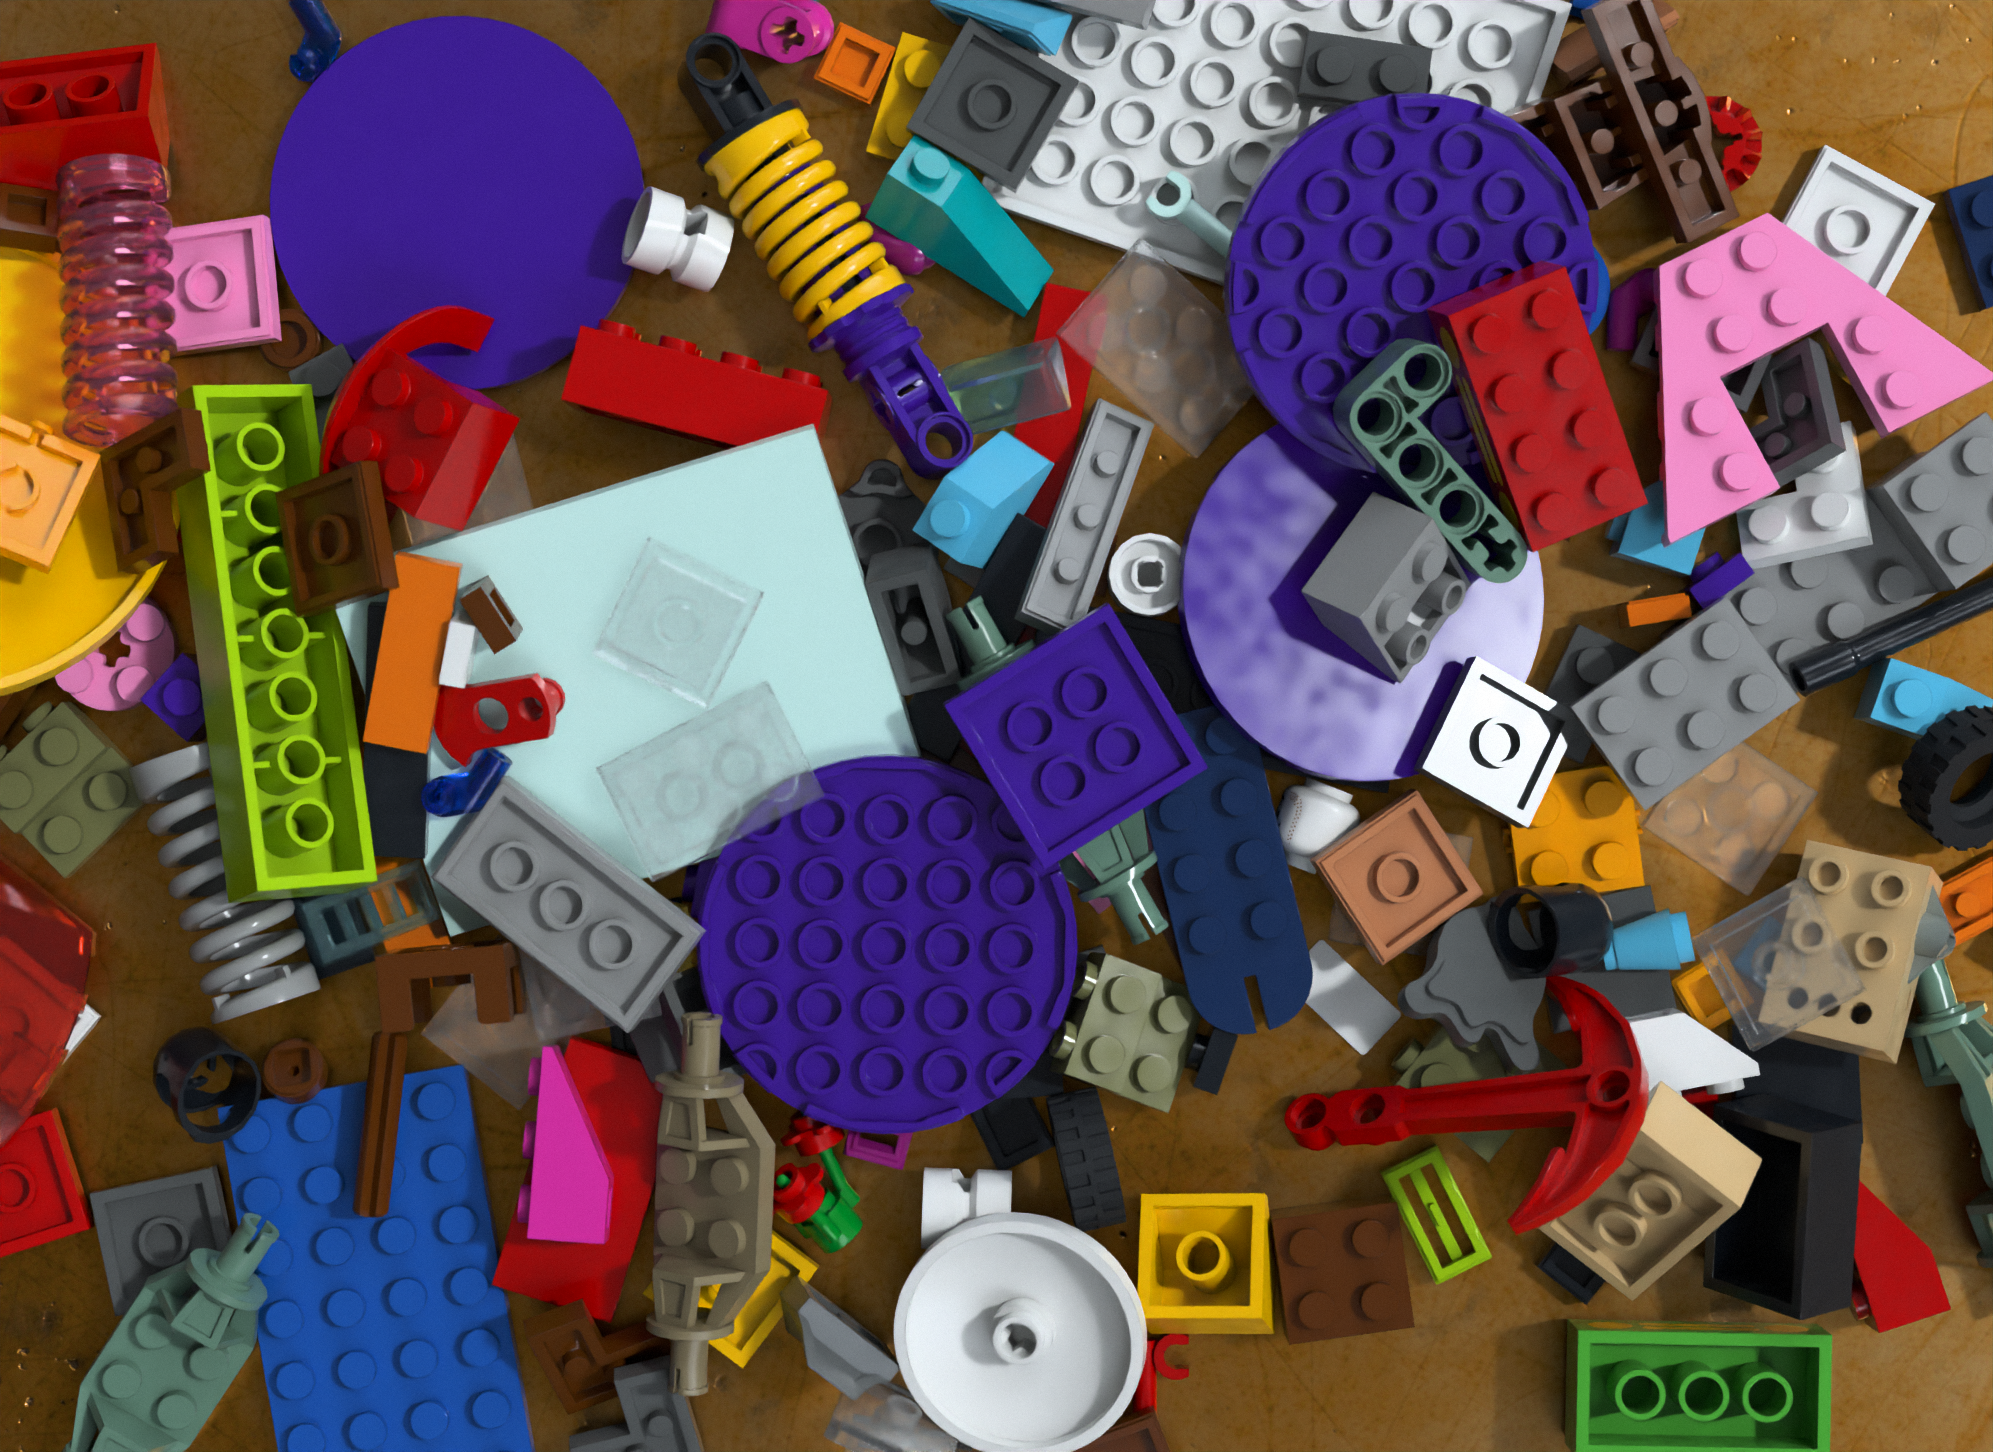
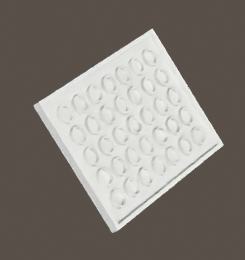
M1156 0L1147 30L1059 8L1068 11L1072 15V21L1056 56L1052 54L1047 56L1027 49V51L1078 79V86L1017 192H1012L985 175L982 184L1005 212L1224 286L1226 258L1178 219L1161 220L1155 218L1147 210L1145 202L1151 195L1164 206H1171L1177 203L1179 192L1165 178L1170 170L1180 172L1187 178L1191 186V198L1233 232L1239 212L1275 142L1286 145L1301 131L1320 118L1350 105L1297 97L1304 45L1308 30L1432 48L1426 93L1443 94L1466 99L1490 107L1500 113H1505L1541 98L1572 4L1562 0Z

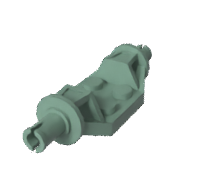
M981 595L964 603L977 625L975 629L972 628L961 607L945 615L974 663L969 667L971 672L956 682L960 691L967 689L1036 646L1033 639H1029L1017 646L1014 643L1007 645L983 604L984 600ZM1141 809L1075 850L1096 878L1094 880L1073 853L1058 861L1066 880L1080 889L1077 895L1081 902H1088L1098 897L1109 898L1129 933L1133 945L1150 939L1138 917L1140 913H1142L1155 935L1169 926L1141 880V877L1145 874L1144 871L1158 860L1155 851L1148 850L1144 809Z
M1943 958L1936 961L1919 975L1915 996L1921 1012L1916 1015V1018L1907 1021L1904 1037L1911 1038L1925 1087L1955 1083L1961 1085L1963 1091L1960 1097L1962 1115L1966 1124L1971 1129L1976 1130L1983 1151L1980 1158L1982 1174L1985 1182L1991 1188V1190L1978 1194L1965 1207L1982 1249L1976 1256L1978 1264L1983 1268H1993V1026L1981 1017L1988 1011L1985 1001L1965 1002L1957 1000Z
M245 1213L240 1220L241 1223L222 1252L208 1248H198L192 1251L185 1261L147 1277L82 1379L79 1388L73 1436L62 1452H183L190 1447L254 1349L257 1340L258 1311L267 1299V1289L254 1271L271 1245L280 1236L278 1229L270 1221L266 1220L255 1239L251 1240L257 1231L256 1225L260 1221L261 1216L254 1213ZM194 1283L199 1286L190 1298L183 1295ZM98 1428L99 1435L96 1440H92Z

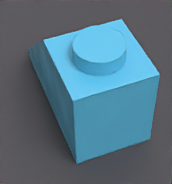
M1002 430L970 455L962 464L944 476L912 530L959 563L986 569L1018 513L1025 514L1055 464L1007 431Z
M1658 480L1643 488L1648 504L1608 520L1604 537L1613 540L1609 556L1678 578L1690 576L1705 528L1664 548L1661 536L1664 534L1663 481Z
M1885 658L1872 664L1854 718L1920 740L1927 732L1926 729L1934 722L1938 723L1944 719L1946 714L1954 710L1957 712L1964 710L1966 706L1975 705L1978 708H1983L1984 706L1992 707L1993 699L1950 678L1893 658Z

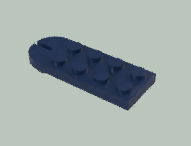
M1214 705L1177 714L1208 768L1143 809L1152 847L1158 857L1156 864L1187 991L1192 1004L1200 1015L1214 1027L1228 1033L1245 1035L1257 1033L1245 986V977L1253 975L1256 977L1264 1009L1262 1014L1265 1026L1271 1030L1290 1021L1302 1009L1311 990L1313 971L1259 746L1245 739Z

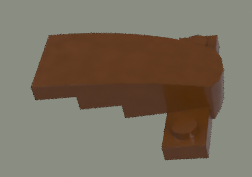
M1601 0L1581 10L1606 75L1562 89L1502 114L1515 120L1534 134L1554 154L1576 186L1587 211L1601 209L1649 178L1676 244L1689 243L1739 217L1740 215L1710 144L1712 141L1711 116L1705 94L1690 69L1679 57L1674 56L1652 0Z

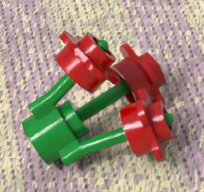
M799 1110L790 1117V1130L780 1138L783 1146L794 1144L801 1157L819 1154L835 1190L830 1192L827 1187H823L819 1183L823 1178L824 1170L818 1163H811L807 1167H796L793 1163H787L774 1173L773 1215L778 1213L787 1223L793 1224L805 1239L812 1238L824 1253L830 1254L846 1246L861 1230L863 1220L853 1209L860 1201V1197L848 1184L831 1148L844 1138L845 1133L843 1129L812 1119Z

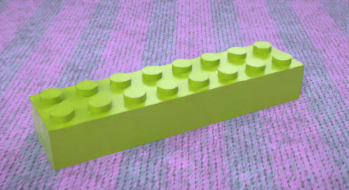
M312 384L192 385L165 404L166 415L180 407L201 410L211 468L210 472L176 489L181 517L180 528L228 903L348 893L378 880L346 639L336 610L315 617L296 616L275 496L276 492L319 476L320 443Z

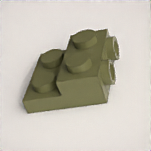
M48 701L37 708L23 722L21 727L28 735L11 751L5 745L0 746V819L15 834L21 833L63 878H70L147 804L138 799L129 769L135 765L75 702H61L55 708Z
M1090 952L1087 961H1082L1075 971L1071 996L1074 999L1067 1019L1061 1022L1051 1039L1049 1053L1053 1060L1049 1071L1090 1086H1095L1098 1089L1152 1109L1169 1113L1202 1016L1192 1004L1185 985L1162 977V974L1112 955Z
M1431 1018L1437 1024L1420 1043L1416 1038H1412L1391 1063V1067L1397 1073L1389 1082L1394 1086L1401 1085L1407 1089L1517 1075L1509 1073L1504 1068L1490 1038L1485 1034H1482L1481 1039L1471 1047L1463 1048L1453 1042L1437 1019ZM1535 1040L1540 1055V1062L1535 1069L1527 1074L1565 1070L1567 1065ZM1516 1129L1453 1134L1489 1163Z

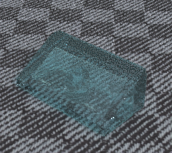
M1057 337L953 364L944 368L940 374L948 394L969 425L973 435L1067 411L1071 408L1062 350Z

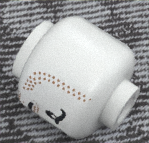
M1306 777L1304 785H1291L1285 789L1275 815L1283 848L1285 849L1287 864L1316 874L1310 859L1353 830L1360 822L1359 811L1350 804L1353 795Z

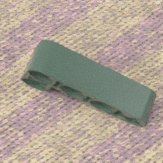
M1412 338L1397 339L1388 345L1340 391L1335 398L1333 406L1334 421L1339 430L1409 508L1434 519L1462 567L1489 582L1498 584L1509 582L1517 577L1526 565L1528 553L1524 539L1418 420V417L1450 385L1452 377L1451 361L1447 354L1435 345ZM1422 353L1427 366L1425 375L1421 381L1409 386L1404 376L1406 363L1414 355ZM1376 398L1380 404L1379 419L1370 428L1362 430L1357 419L1359 408L1368 399ZM1417 444L1421 452L1420 463L1413 472L1402 475L1398 463L1400 455L1405 448ZM1458 490L1461 495L1460 509L1454 517L1449 520H1443L1439 509L1441 501L1446 494ZM1477 531L1479 534L1495 541L1492 547L1497 555L1492 561L1487 560L1489 557L1488 550L1479 540L1471 537V534Z

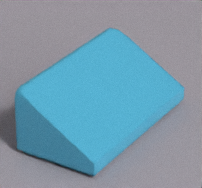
M930 0V3L955 25L964 27L970 17L1018 46L1047 56H1051V54L1056 56L1072 21V15L1068 11L1032 0Z

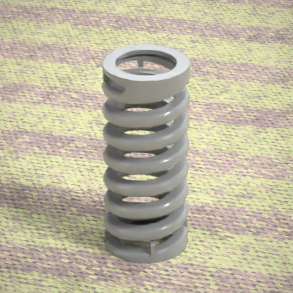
M208 742L184 748L130 768L129 772L138 799L146 804L172 802L149 817L147 821L148 830L155 836L183 834L165 844L158 851L159 863L166 868L197 865L172 879L168 885L169 894L177 900L210 896L190 906L180 914L178 919L180 927L188 932L224 927L196 941L189 949L190 958L199 964L237 958L210 971L200 980L201 991L206 995L224 994L212 998L215 1008L210 1016L212 1025L322 989L315 966L311 962L298 961L264 967L298 951L304 946L305 936L300 929L292 928L251 936L289 918L295 909L292 899L261 900L238 905L242 902L228 903L221 841L212 843L220 839L217 810L212 809L198 812L216 803ZM209 769V777L182 781L201 771ZM258 987L245 994L241 993L230 998V992Z

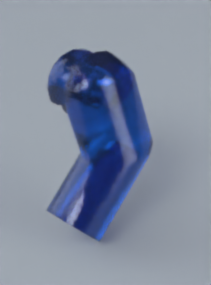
M290 0L288 4L305 30V33L297 49V54H291L289 57V69L296 79L314 83L336 61L342 44V33L322 0Z
M493 747L485 748L470 771L439 776L428 782L421 792L422 805L427 812L438 817H451L478 812L484 807L513 762L501 751Z

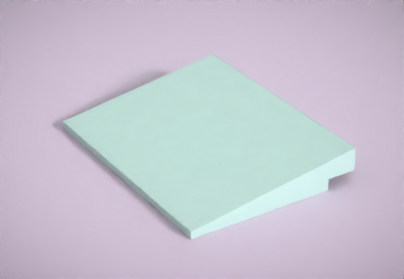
M814 423L398 550L463 564L454 614L457 609L465 610L459 601L465 590L488 575L522 626L523 630L517 641L496 654L493 653L481 633H479L472 676L467 684L538 673L541 678H550L556 681L565 693L564 707L556 715L555 730L549 738L477 750L474 753L472 762L466 767L458 763L443 748L433 727L431 736L428 854L423 859L429 878L497 783L505 776L512 777L640 879H644L720 856L724 846L737 827L758 804L792 779L819 766L864 755L897 754L922 757L910 721L905 696H901L865 586L866 579ZM398 551L393 552L394 558L396 557ZM389 591L335 609L364 692H366L368 605L370 602H388ZM493 698L481 699L478 708L482 721L493 729L506 728L508 713L505 706ZM535 699L536 703L543 708L541 703ZM430 878L450 937L490 925Z

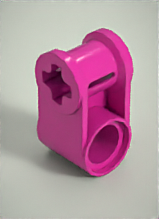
M714 0L705 32L724 34L731 38L739 48L748 49L775 59L778 62L790 64L801 61L808 56L819 54L826 49L833 38L834 24L832 16L825 6L814 0ZM797 20L796 30L790 27L791 21ZM799 33L805 35L804 41L798 43Z

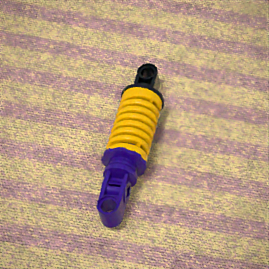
M716 32L698 36L689 45L677 73V82L681 92L713 141L698 156L696 163L701 171H706L708 175L717 178L718 193L721 198L730 200V213L733 217L743 220L742 232L744 236L756 241L754 243L755 254L759 259L768 261L767 273L769 277L775 281H781L779 292L782 298L786 301L797 302L793 307V316L796 321L800 323L810 322L807 325L809 329L807 339L812 353L834 349L840 355L839 358L842 363H845V369L842 372L849 383L859 381L873 412L882 425L890 432L912 471L918 476L929 480L944 478L945 475L962 464L970 455L973 447V434L948 394L945 383L937 368L920 348L919 343L924 338L918 326H910L907 317L903 316L901 307L913 295V288L905 282L896 266L888 265L884 259L886 249L882 243L871 242L862 248L861 245L872 237L873 228L866 221L858 222L851 227L849 226L861 214V208L857 202L847 201L839 206L836 205L847 196L848 187L841 180L824 185L836 173V167L833 162L821 160L813 165L811 164L812 161L822 154L823 146L816 139L809 140L811 138L807 132L809 123L802 113L803 107L799 100L790 99L773 106L741 54L738 45L731 38ZM711 59L717 62L724 72V78L720 80L704 78L697 71L695 61ZM793 142L795 147L791 148L789 143ZM914 388L913 390H911L910 392L906 393L905 395H903V396H898V395H900L901 393L907 391L908 389ZM938 433L943 435L951 445V459H939L933 456L926 446V434Z

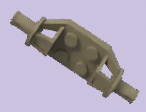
M689 1012L681 1015V1023H683L681 1069L663 1072L655 1077V1089L663 1093L657 1135L653 1244L654 1267L652 1276L655 1311L647 1315L646 1330L653 1335L671 1339L670 1375L667 1390L672 1394L678 1392V1395L698 1396L708 1392L709 1340L727 1337L734 1332L735 1318L771 1268L776 1144L743 1094L744 1079L739 1075L719 1070L720 1034L723 1016L713 1014L711 1018L712 1013ZM716 1098L728 1130L706 1126L704 1099ZM721 1284L712 1308L698 1307L701 1286Z

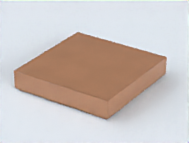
M1409 789L1310 859L1311 864L1375 962L1380 965L1389 962L1484 894L1421 795L1415 789Z

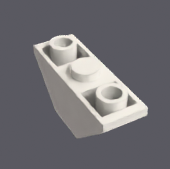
M1675 1008L1624 1017L1630 1023L1637 1038L1649 1075V1091L1662 1081L1680 1096H1682L1681 1090L1706 1086L1708 1095L1723 1094L1744 1089L1743 1078L1760 1075L1758 1062L1684 1012Z

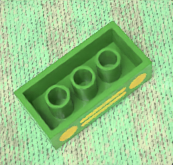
M1567 1319L1565 1444L1571 1452H1830L1832 1335L1818 1324Z

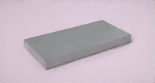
M510 776L500 779L430 877L627 1033L636 1028L707 931Z

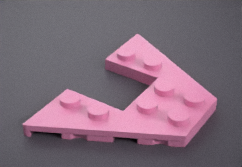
M1769 213L1660 265L1653 273L1654 302L1657 305L1658 322L1655 326L1656 352L1659 351L1660 391L1657 393L1658 438L1662 441V462L1659 465L1660 481H1663L1664 534L1661 536L1662 544L1666 548L1773 494L1780 488L1723 384L1722 378L1821 329L1882 439L1990 384L1993 381V372Z

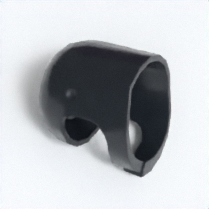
M1562 882L1554 887L1535 885L1513 886L1502 891L1496 901H1491L1488 914L1489 933L1497 955L1512 971L1524 977L1538 979L1582 972L1601 962L1610 949L1614 934L1613 918L1610 909L1602 896L1585 884ZM1525 894H1530L1542 902L1539 915L1542 947L1534 950L1520 949L1514 944L1509 933L1508 921L1511 909L1516 906L1521 896Z
M203 1026L182 1029L163 1043L153 1061V1084L159 1097L172 1108L176 1121L189 1133L194 1142L212 1144L227 1140L243 1129L256 1111L261 1094V1075L257 1065L234 1042L218 1030ZM221 1055L232 1070V1077L228 1087L214 1094L197 1090V1088L203 1086L209 1080L203 1075L192 1078L199 1064L207 1060L206 1067L214 1072L217 1062L216 1056ZM220 1104L225 1106L234 1105L229 1109L230 1115L222 1124L209 1127L194 1124L186 1115V1113L206 1111Z

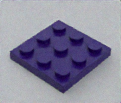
M1104 603L942 704L1044 869L1055 864L1208 768L1109 603Z

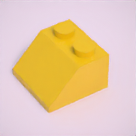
M1265 1193L1141 1194L1137 1294L1144 1311L1146 1328L1151 1334H1275L1276 1266L1268 1198Z

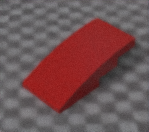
M572 1035L564 1055V1060L614 1174L609 1240L605 1244L527 1239L528 1223L518 1222V1197L492 1285L559 1307L583 1299L593 1318L611 1323L617 1310L633 1255L637 1249L653 1193L656 1189L657 1135L663 1093L657 1091L655 1083L649 1081L639 1056ZM530 1159L523 1184L531 1185L533 1159Z

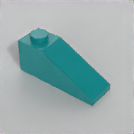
M914 134L887 173L865 218L898 239L917 247L925 256L1022 317L1026 316L1054 272V269L967 166Z

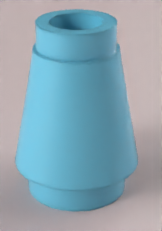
M1669 908L1613 929L1614 934L1611 946L1604 957L1607 971L1614 969L1681 970L1680 963L1696 961L1686 911L1670 914Z

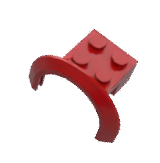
M438 306L411 316L369 347L350 368L330 404L323 429L319 457V476L358 461H377L389 525L398 508H401L414 518L463 531L520 418L482 393L443 379L406 354L433 343H451L478 352L495 319L462 306Z

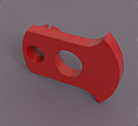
M538 673L467 684L464 689L441 684L433 727L443 748L458 763L466 767L472 762L474 753L477 750L549 738L555 730L556 715L564 707L565 693L556 681L550 678H541ZM493 698L505 706L508 713L506 728L493 729L482 721L478 708L481 699ZM535 699L541 703L543 708L536 703Z

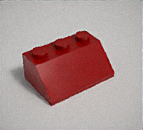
M157 43L0 62V183L53 191H81L91 186L124 182L139 184L151 179L166 177L170 135L160 53Z

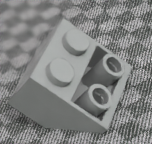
M1372 492L1301 592L1320 622L1390 679L1402 683L1412 667L1425 657L1430 642L1449 615L1454 614L1460 608L1471 583L1432 517Z

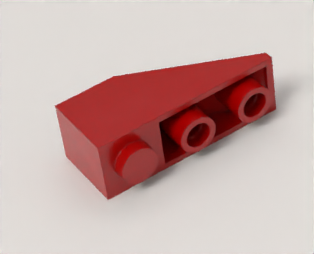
M1859 1180L1851 1307H1849L1855 1320L1864 1319L1866 1325L1878 1333H1882L1951 1310L1932 1250Z

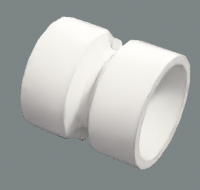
M651 186L647 187L641 194L631 215L622 247V262L655 275H659L665 269H669L672 281L703 292H709L719 278L726 262L734 233V218L732 215L702 204L687 210L682 197Z
M1153 533L1134 536L1121 544L1110 561L1107 574L1108 591L1117 607L1127 614L1147 618L1162 616L1176 607L1178 601H1180L1181 563L1179 558L1181 547L1168 537Z
M924 1167L921 1249H927L939 1237L964 1222L981 1216L1011 1212L1012 1170L977 1169L972 1178L969 1179L964 1178L961 1171L957 1168Z

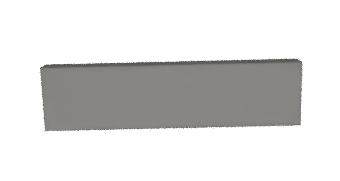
M1098 398L1091 406L1014 619L1047 634L1054 635L1087 614L1154 423L1101 398Z

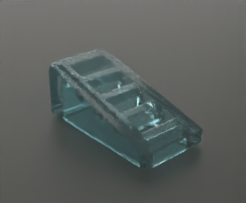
M420 860L377 875V882L348 893L325 895L300 906L301 917L322 967L442 919L441 912ZM406 880L418 910L417 914L407 917L394 885ZM382 890L394 923L383 926L371 896L372 893ZM358 900L370 932L359 936L347 906L348 903ZM334 910L346 939L345 942L335 945L323 916L324 913Z

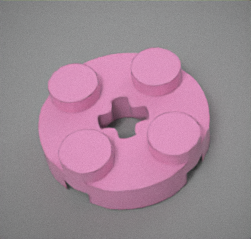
M147 595L132 617L118 630L121 632V643L130 645L128 657H119L115 667H111L106 664V655L99 653V648H97L80 662L56 675L57 684L80 703L98 710L126 711L143 705V702L140 700L142 696L179 657V639L173 623L169 622L166 613L158 606L159 604Z

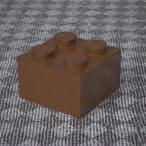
M1390 1193L1269 1210L1283 1330L1289 1345L1415 1327L1398 1204Z

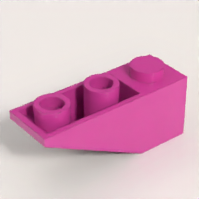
M548 1044L542 1047V1058L532 1057L530 1062L528 1095L538 1096L537 1121H526L524 1130L523 1159H533L531 1185L522 1184L520 1188L518 1222L528 1223L527 1239L605 1244L609 1240L614 1174L559 1045Z

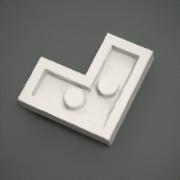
M1851 421L1841 422L1847 451L1796 478V492L1764 498L1736 512L1742 556L1752 570L1873 545L1856 430Z

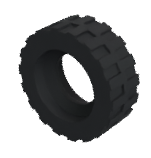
M1973 705L1966 706L1964 710L1958 712L1954 710L1946 714L1945 718L1938 723L1934 722L1928 727L1924 736L1920 740L1917 739L1912 746V752L1908 759L1904 760L1901 768L1903 771L1902 778L1898 780V791L1901 793L1899 802L1902 809L1908 813L1907 816L1941 845L1947 848L1953 846L1957 851H1967L1968 848L1972 847L1979 849L1987 846V843L1993 840V708L1988 706L1978 708ZM1989 753L1992 754L1988 771L1978 786L1962 799L1951 803L1949 800L1952 789L1963 771L1978 758Z
M1093 1086L1046 1097L1056 1154L1074 1226L1086 1232L1127 1222L1113 1148L1096 1087Z

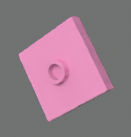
M265 215L145 232L154 343L162 358L282 342L270 218Z

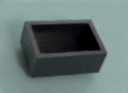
M1765 1093L1714 1104L1713 1121L1762 1158V1162L1741 1208L1706 1237L1703 1287L1798 1320L1851 1307L1863 1122Z

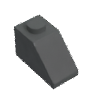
M929 541L873 554L865 586L901 696L956 684L963 677L956 631L945 617L946 614L952 611V606L934 545Z

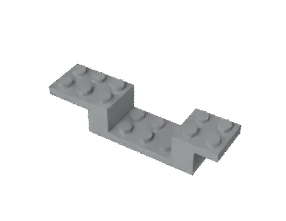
M1987 412L1979 414L1930 450L1908 457L1865 488L1873 545L1753 569L1755 574L1705 609L1692 611V617L1683 618L1658 635L1661 639L1660 642L1568 706L1570 712L1640 810L1645 811L1799 702L1800 698L1796 694L1798 690L1789 672V664L1838 641H1848L1902 617L1936 593L1958 589L1993 564V420Z

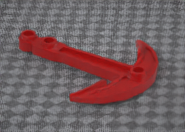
M1552 976L1546 977L1544 992L1568 1018L1570 1026L1582 1048L1583 1061L1579 1067L1412 1089L1395 1085L1342 1090L1331 1098L1317 1093H1310L1297 1098L1289 1105L1284 1121L1295 1142L1299 1146L1313 1151L1324 1150L1334 1142L1342 1146L1361 1144L1378 1146L1387 1142L1403 1141L1411 1135L1573 1126L1566 1153L1562 1147H1553L1535 1184L1519 1207L1508 1218V1225L1514 1234L1518 1235L1543 1226L1568 1213L1587 1200L1623 1164L1644 1123L1649 1099V1075L1630 1023L1603 994L1586 984L1566 977Z

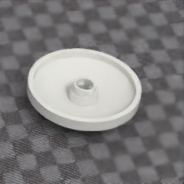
M1009 1212L981 1216L964 1222L939 1237L927 1248L909 1274L899 1295L894 1318V1346L901 1374L915 1401L940 1428L960 1442L982 1452H1073L1103 1435L1114 1425L1129 1405L1140 1381L1145 1364L1147 1328L1144 1311L1135 1286L1120 1263L1104 1246L1078 1228L1060 1220L1031 1213Z

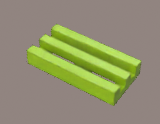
M1435 1143L1424 1148V1151L1416 1155L1412 1154L1402 1159V1162L1379 1171L1390 1194L1397 1201L1398 1210L1436 1285L1492 1258ZM1430 1163L1474 1249L1473 1252L1463 1256L1420 1169ZM1408 1174L1452 1261L1443 1267L1398 1180Z

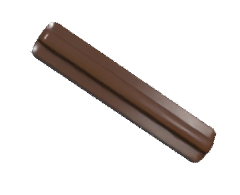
M382 1030L372 1036L352 1208L354 1214L363 1217L380 1218L384 1217L389 1211L408 1037L401 1032L382 1034Z

